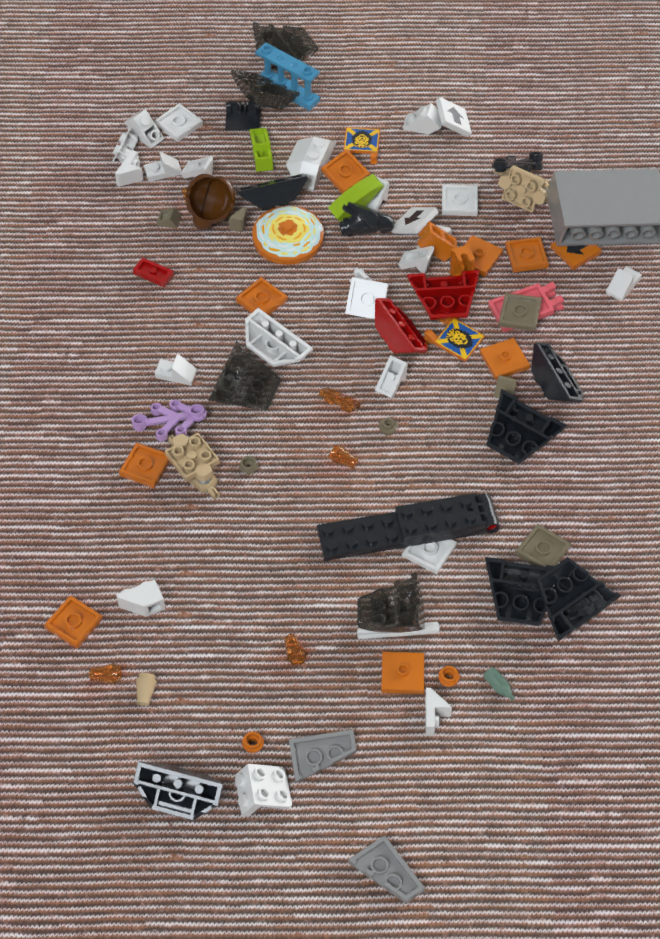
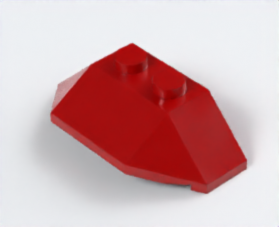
M376 298L375 328L379 332L380 337L389 346L390 351L393 353H426L428 350L427 342L409 317L400 308L395 306L391 299Z

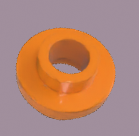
M445 666L438 674L440 683L447 687L456 685L460 678L458 670L453 666ZM449 675L452 677V679H447L445 677Z
M249 732L242 739V746L249 753H257L263 748V737L257 732ZM255 741L257 744L252 746L249 743Z

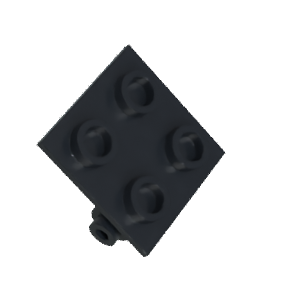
M229 100V102H226L225 130L260 128L261 106L255 105L251 101H248L247 105L246 100L244 105H242L241 100L239 104L238 101Z

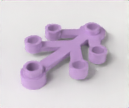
M172 400L169 403L170 409L163 407L160 403H154L150 406L152 415L158 416L162 414L164 416L147 419L143 414H136L131 418L132 427L138 432L144 431L147 426L166 423L156 431V439L158 441H165L168 438V432L181 420L185 421L175 428L176 436L179 434L187 436V429L194 422L204 420L207 416V411L200 404L187 406L179 400Z

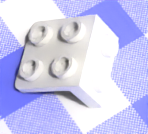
M247 764L235 775V785L237 786L239 797L238 804L242 816H250L259 807L288 809L292 806L285 768Z

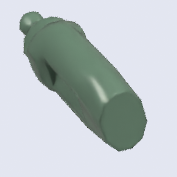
M490 668L483 674L484 679L499 695L510 698L511 701L515 699L509 682L498 670Z

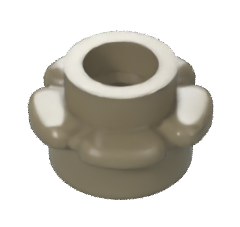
M387 417L379 422V427L382 434L389 436L395 433L398 423L393 418Z
M245 456L240 461L239 469L246 474H253L254 471L258 470L259 464L253 456Z

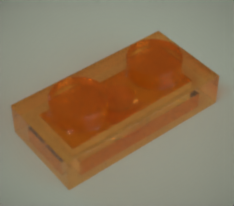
M330 387L321 388L319 396L323 397L325 402L332 405L337 404L341 406V410L348 413L359 410L361 405L360 402Z

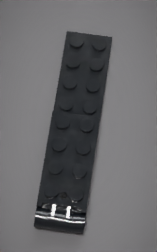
M473 493L396 506L395 512L317 525V533L324 561L486 533L493 534L500 530L492 499L488 493L479 495Z

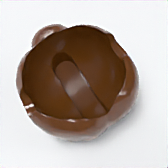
M200 174L194 177L188 184L185 201L188 211L193 216L194 226L199 230H208L213 224L224 221L231 214L235 204V191L225 177Z

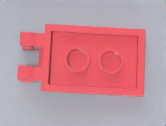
M550 282L542 287L537 283L509 293L541 297L542 304L538 320L553 315L554 310L560 311L564 309L562 305L564 299L561 295L551 300L549 299L556 296L554 282ZM504 296L488 301V306L497 322H499ZM500 327L503 332H506V331H509V330L514 329V328Z

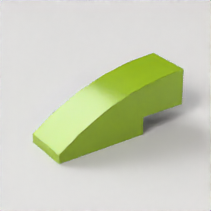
M267 128L249 129L256 172L273 170V157Z
M371 174L346 190L328 209L337 220L343 221V218L351 216L342 209L344 204L347 205L348 202L366 206L384 185L374 174Z

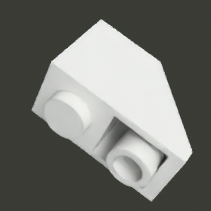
M430 103L427 106L420 107L419 110L413 113H409L405 117L403 129L427 135L441 129L442 123L438 109Z
M146 109L135 113L125 121L127 127L131 128V133L136 134L138 140L150 148H153L165 139Z
M155 580L143 582L139 586L124 589L116 594L119 608L145 617L165 610L164 598Z

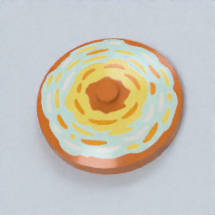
M280 206L266 211L256 220L252 230V239L255 249L265 259L284 265L298 264L309 260L319 252L324 241V228L320 219L311 211L297 206Z

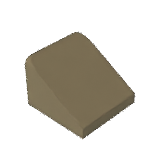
M175 207L162 210L159 213L156 225L178 228L181 214Z
M242 207L229 218L230 230L237 232L244 230L247 222L246 207Z
M499 375L494 397L500 398L501 389L515 395L517 380Z

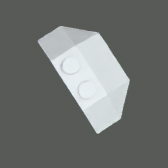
M311 137L297 141L286 163V167L291 176L302 173L307 175L308 180L303 186V190L314 192L322 175L321 167L327 164L336 141L321 137Z
M259 308L245 318L246 347L273 367L300 362L313 351L310 345Z

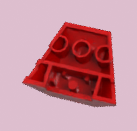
M480 270L462 271L461 276L427 278L425 273L407 274V278L430 320L468 318Z

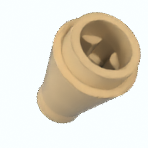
M140 673L138 678H136V704L149 706L157 684L155 675Z

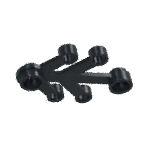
M529 152V158L516 160V156L512 155L506 156V159L494 158L492 168L496 172H505L506 169L512 166L519 167L528 172H531V166L532 170H542L543 163L541 161H543V153Z

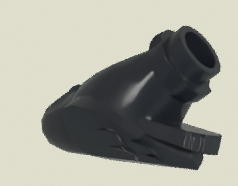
M352 202L342 206V209L351 215L339 222L342 236L347 235L350 237L352 234H371L379 231L387 233L394 229V219L386 213Z

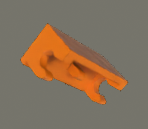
M430 221L418 233V236L421 238L417 241V245L421 248L433 246V255L443 262L451 257V249L457 248L456 238Z
M469 245L451 249L450 275L461 276L462 271L475 269V257Z

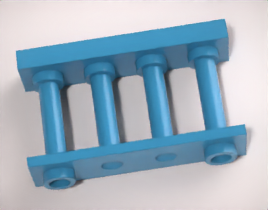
M264 43L255 52V55L264 59V70L256 77L257 83L309 111L320 102V96L311 92V82L320 74V71L268 43ZM271 63L277 66L278 74L271 70ZM284 70L291 73V81L285 78ZM298 78L305 81V88L298 85Z

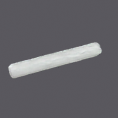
M438 622L423 623L422 629L402 631V626H405L402 624L357 628L358 639L437 634L440 628Z

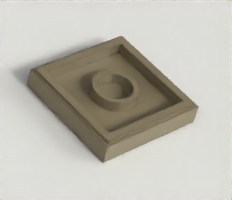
M505 293L498 322L499 327L536 331L542 298Z
M537 523L515 551V555L531 565L546 567V565L556 566L571 548V543Z

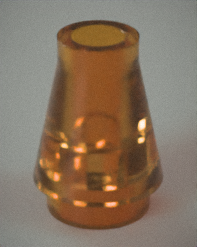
M336 444L328 457L333 463L352 469L355 468L359 460L342 445L338 446Z
M295 634L285 636L287 661L294 666L303 664L307 659L306 650L297 640Z
M115 663L90 668L89 678L91 681L116 684V682H120L122 679V669L120 665Z

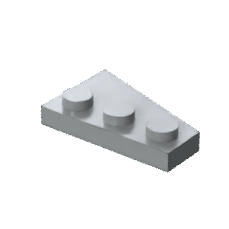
M353 729L289 739L295 784L355 754L357 749Z
M385 835L348 859V863L406 904L425 891V887Z

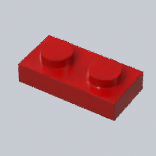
M142 257L134 267L133 274L165 288L174 276V271Z

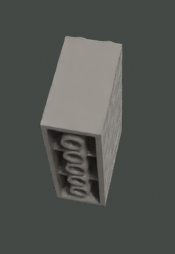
M659 169L554 171L547 189V200L556 246L660 243Z

